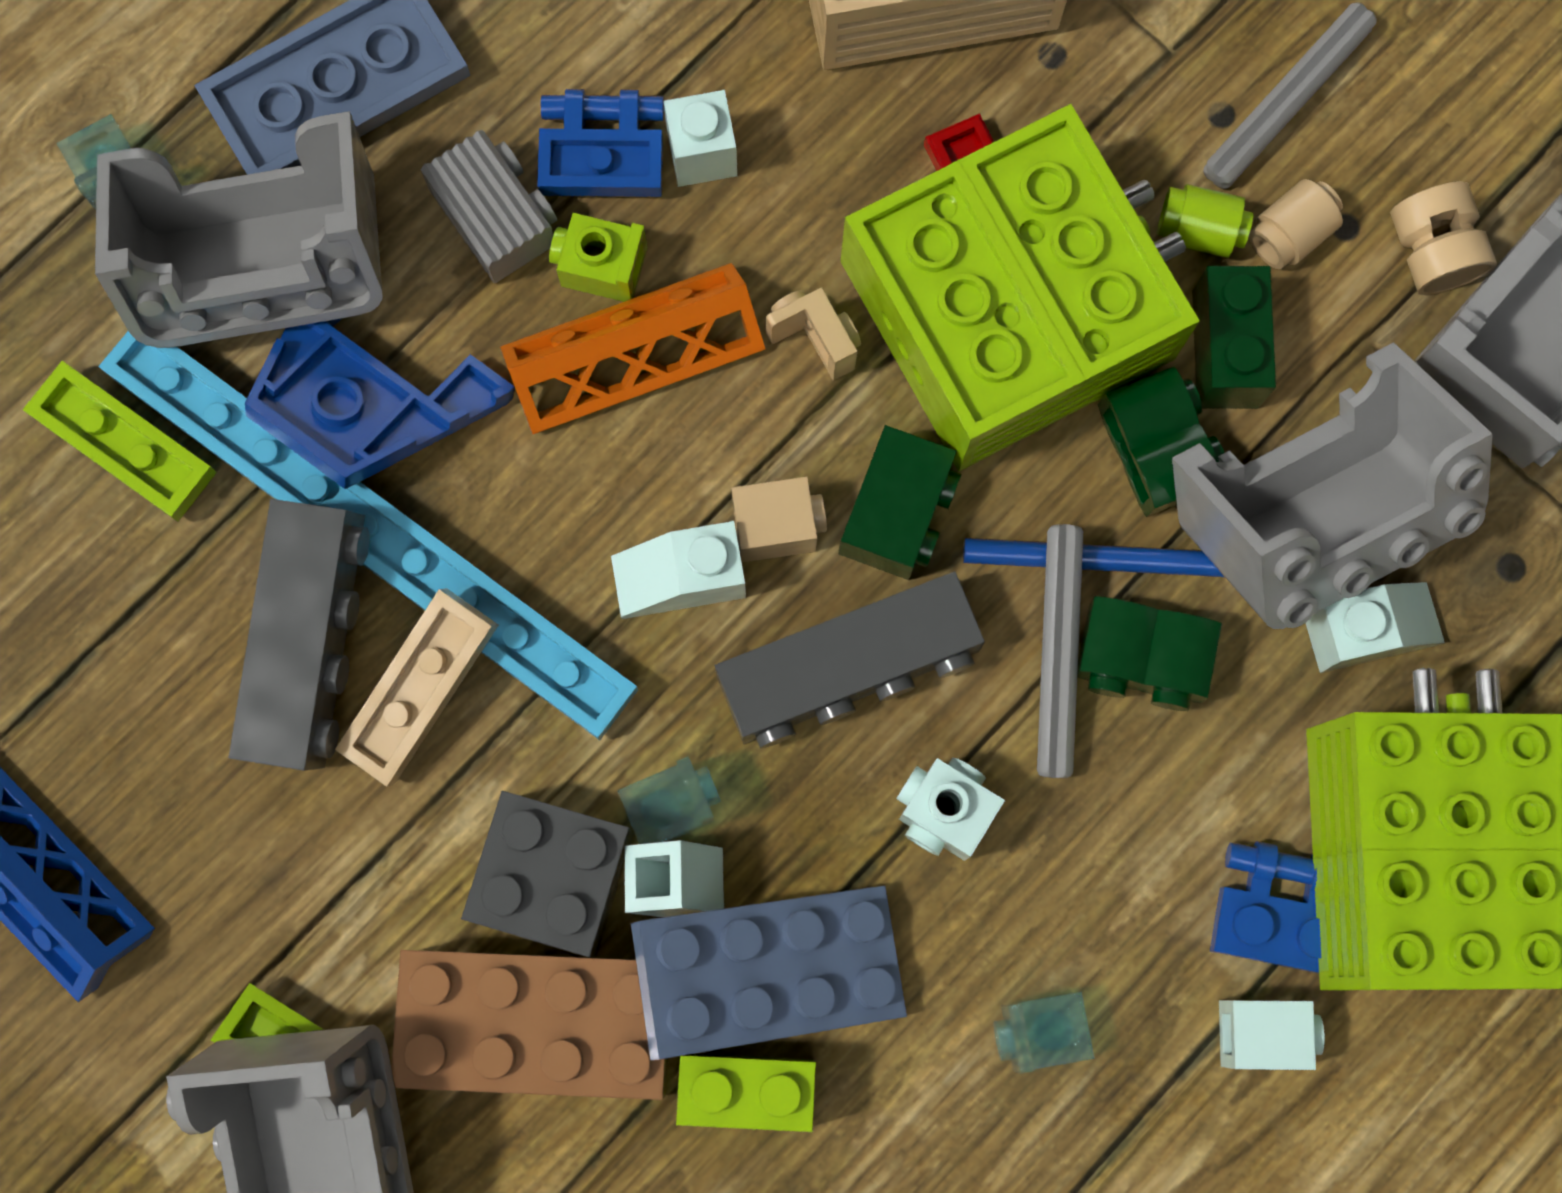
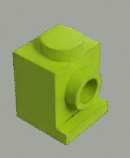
M572 213L568 229L556 228L549 252V262L558 265L556 271L561 287L622 302L633 299L648 248L644 225L632 223L630 227ZM586 245L605 249L597 256H590L584 252Z

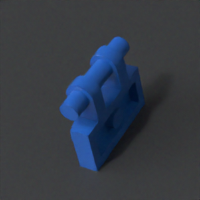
M566 89L565 95H541L542 120H564V129L539 128L537 187L543 196L662 197V130H641L639 126L640 121L664 120L663 96H640L639 90L622 89L620 90V96L585 95L584 89ZM586 120L619 121V129H584Z
M1256 841L1253 847L1230 842L1226 851L1225 867L1248 872L1246 891L1220 887L1210 952L1319 974L1318 958L1322 957L1320 919L1316 918L1315 905L1317 868L1314 869L1313 854L1311 858L1281 853L1278 852L1277 845ZM1273 878L1304 883L1303 902L1269 896Z

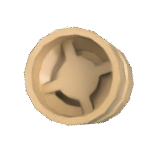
M1449 182L1434 186L1404 199L1390 211L1402 247L1412 248L1414 251L1407 259V263L1419 295H1432L1456 289L1484 277L1497 267L1486 231L1477 230L1473 227L1479 220L1480 215L1468 182Z

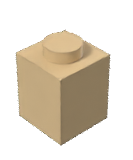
M807 477L731 488L741 562L816 552V533L827 532V523L822 494L810 495Z

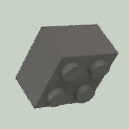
M501 791L461 919L586 957L596 958L625 864V846L631 844L634 833L628 827Z

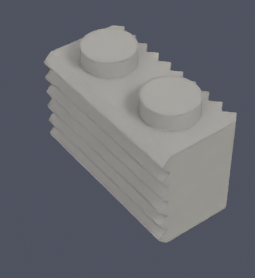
M478 130L473 137H466L463 143L456 144L452 150H446L442 156L435 157L431 163L424 164L420 169L431 194L435 197L494 284L550 249L553 238V231L550 225L557 221L556 215L538 189L528 194L517 177L524 173L512 150L504 141L494 146L483 130Z

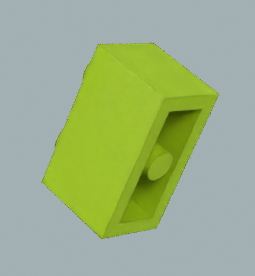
M712 1054L680 1056L676 1125L813 1132L816 1062L810 1059Z

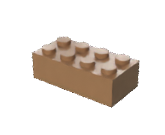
M400 950L391 1066L395 1088L663 1100L666 1097L668 1058L650 1060L636 960Z

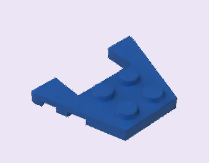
M341 319L285 328L281 338L276 339L245 401V413L257 425L342 488L347 489L506 406L513 399L515 386L470 354L431 395L427 396L336 330L333 326Z

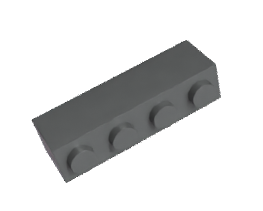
M270 499L230 745V759L306 771L325 768L326 759H330L334 755L339 739V723L337 720H333L337 694H341L344 691L349 676V659L343 655L347 630L353 629L356 624L360 605L359 594L353 591L357 565L362 566L364 564L370 544L369 530L367 527H364L365 515L344 509Z
M954 571L714 666L717 679L743 745L757 740L760 749L795 736L796 733L793 725L817 716L820 725H825L854 713L856 709L853 702L877 693L880 702L907 693L915 688L912 678L935 669L939 678L961 672L975 664L972 655L980 651L985 641L957 574Z

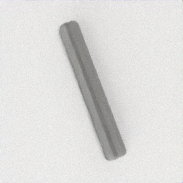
M1355 2L1350 4L1210 157L1203 169L1206 178L1212 181L1218 188H1229L1372 31L1377 22L1374 12L1367 10L1362 3Z
M1070 524L1052 525L1047 531L1037 772L1040 776L1048 778L1071 777L1074 766L1083 530L1079 526Z

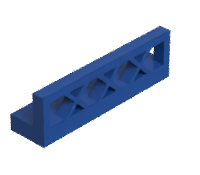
M0 767V821L26 825L36 836L35 849L9 845L0 836V921L77 1002H80L99 988L109 967L149 939L155 928ZM44 867L69 870L79 881V894L54 892L43 881ZM88 913L113 916L127 933L108 946H105L87 927Z

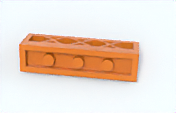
M732 263L500 346L532 434L766 350L746 283ZM739 311L746 337L724 345L706 338L717 318ZM697 326L695 332H691V331L687 330V329H690V328H692V327ZM673 335L689 342L680 360L675 363L663 366L648 359L656 341ZM639 347L636 354L629 351ZM700 348L707 350L697 354ZM615 357L630 364L620 383L605 387L589 380L597 363L604 359ZM580 369L578 375L571 373V371ZM642 369L648 371L647 373L639 375ZM552 378L572 385L562 404L540 412L537 411L529 390L530 386ZM583 390L586 391V392H588V393H590V394L581 396Z

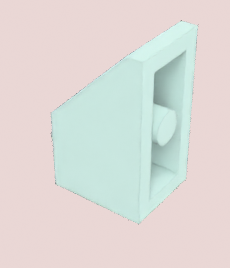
M734 521L668 532L611 556L622 619L746 598L745 579Z
M1427 582L1384 584L1367 588L1355 597L1343 598L1315 613L1306 622L1320 673L1445 643Z

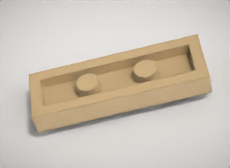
M439 589L335 750L386 787L395 784L499 624L449 589Z

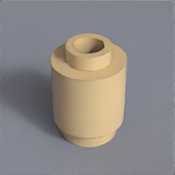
M1303 179L1256 218V227L1249 234L1250 243L1260 258L1275 269H1282L1287 264L1296 265L1342 226L1343 219L1340 212L1343 209L1342 201L1336 191L1328 184L1321 181L1315 183L1311 180Z

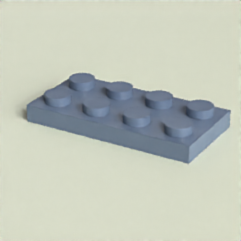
M349 0L194 86L248 175L301 166L296 154L295 134L298 127L309 119L350 111L358 134L361 137L471 75L468 65L427 0Z
M885 886L631 923L650 1060L907 1017Z

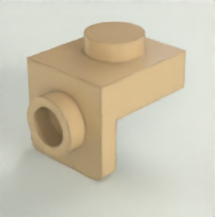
M822 287L807 295L803 291L790 293L772 306V313L766 316V334L772 344L804 329L833 381L855 370L856 347L861 345L859 334L846 312L839 315L836 314Z

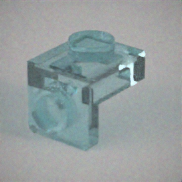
M112 114L56 143L76 177L74 182L79 191L95 210L97 154L132 148Z
M689 756L677 760V765L617 790L639 844L668 842L715 822L710 806L720 803L721 799L707 766L694 771Z
M1082 992L1001 1005L1003 1020L993 1022L999 1058L1001 1062L1011 1060L1013 1072L1022 1074L1033 1072L1034 1069L1095 1059Z

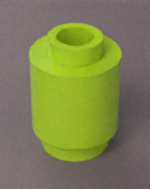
M1186 184L1184 189L1169 187L1162 206L1157 235L1166 237L1177 232L1182 237L1180 241L1184 240L1187 249L1229 258L1234 247L1242 249L1245 247L1253 222V212L1244 210L1245 198L1189 184Z

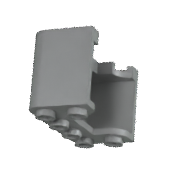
M350 111L318 116L305 121L298 127L295 134V146L301 166L216 179L202 183L181 186L167 159L145 148H131L97 154L95 275L129 333L138 342L157 348L177 347L358 316L371 312L379 306L383 295L374 174Z
M1562 193L1531 225L1498 263L1497 267L1485 278L1414 360L1415 363L1493 434L1492 445L1522 469L1532 462L1543 467L1562 449Z
M1394 342L1366 356V366L1372 371V374L1366 385L1357 394L1351 388L1339 393V416L1263 456L1243 465L1231 451L1220 455L1219 462H1216L1210 453L1199 443L1172 457L1178 519L1181 528L1266 625L1273 629L1296 628L1303 625L1315 613L1343 598L1359 595L1371 583L1399 568L1413 566L1427 553L1455 538L1469 536L1480 527L1485 519V510L1489 498L1493 434Z
M375 1025L221 1040L215 1042L166 1076L168 1083L166 1095L167 1109L170 1117L176 1121L180 1129L192 1135L206 1133L215 1127L213 1150L216 1158L222 1164L227 1193H414L388 1048L384 1035L380 1028Z

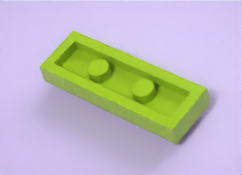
M64 361L60 362L22 409L29 416L177 522H179L217 473L207 463Z

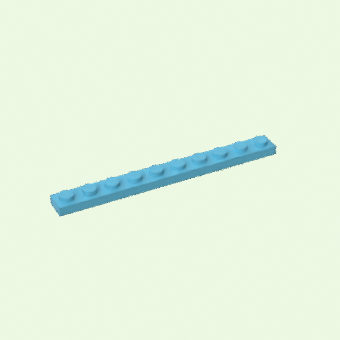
M127 331L98 366L108 376L272 498L344 509L365 515L364 527L368 528L370 534L369 551L363 564L365 567L424 611L437 591L447 588L499 624L481 653L599 741L637 693L638 687L364 484L359 482L347 489L342 488L249 419L245 413V401L247 398L180 348L147 346L138 342Z

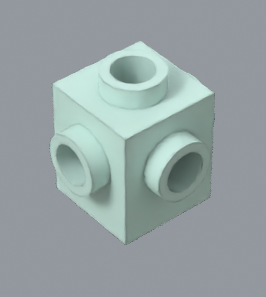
M952 757L949 764L937 758L928 772L916 766L896 798L907 805L898 820L910 826L905 834L909 840L936 856H939L942 849L945 848L964 861L972 856L1005 800L981 786L986 779L981 772ZM937 798H946L951 801L954 806L953 816L944 815L938 810L936 806Z

